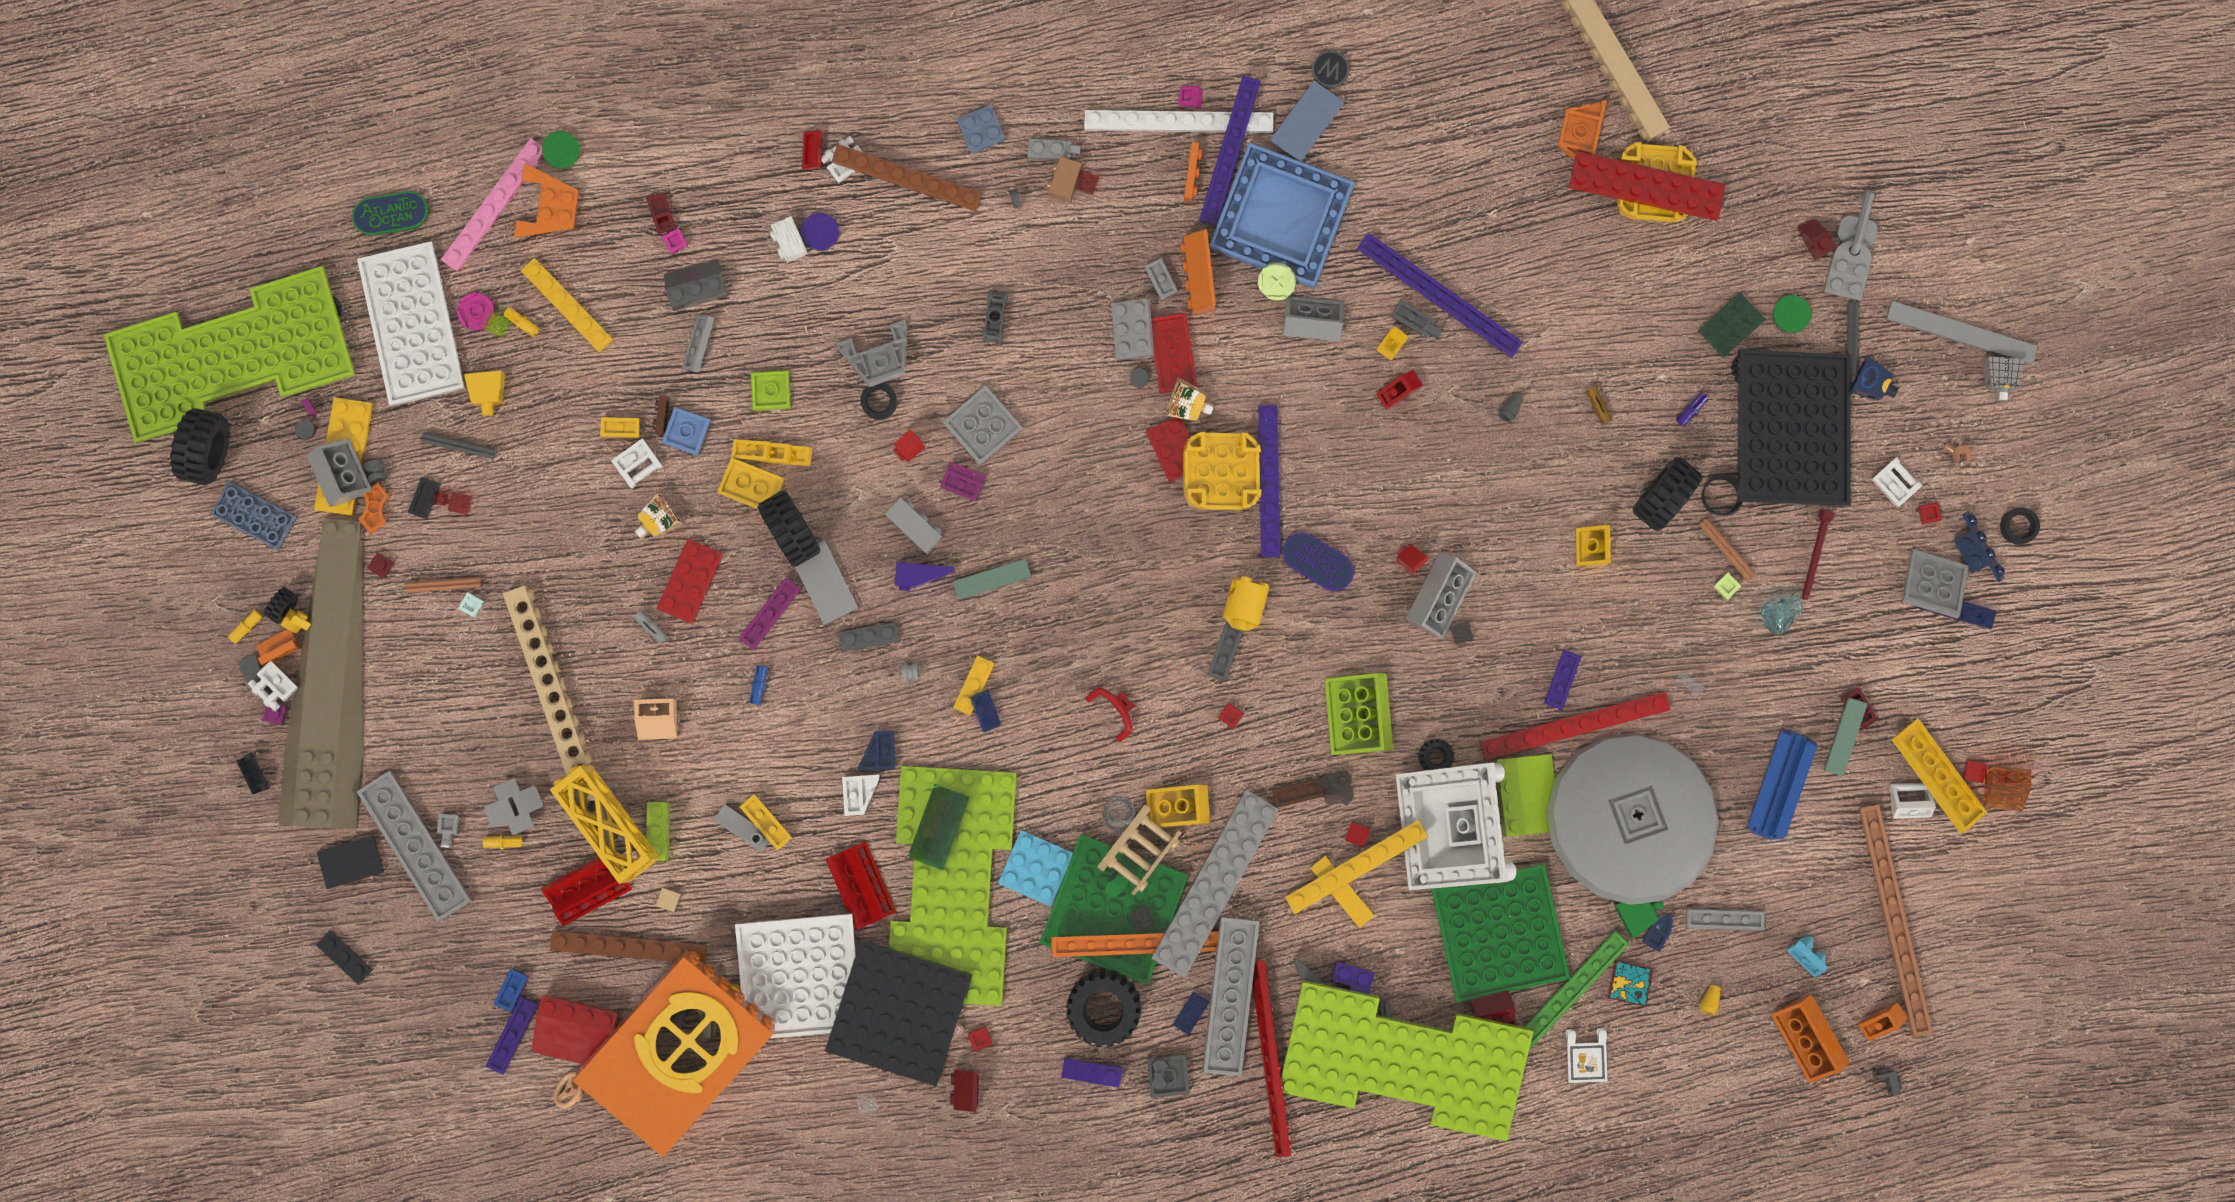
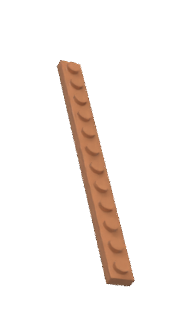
M1877 804L1858 808L1912 1037L1931 1034L1933 1033L1880 806Z

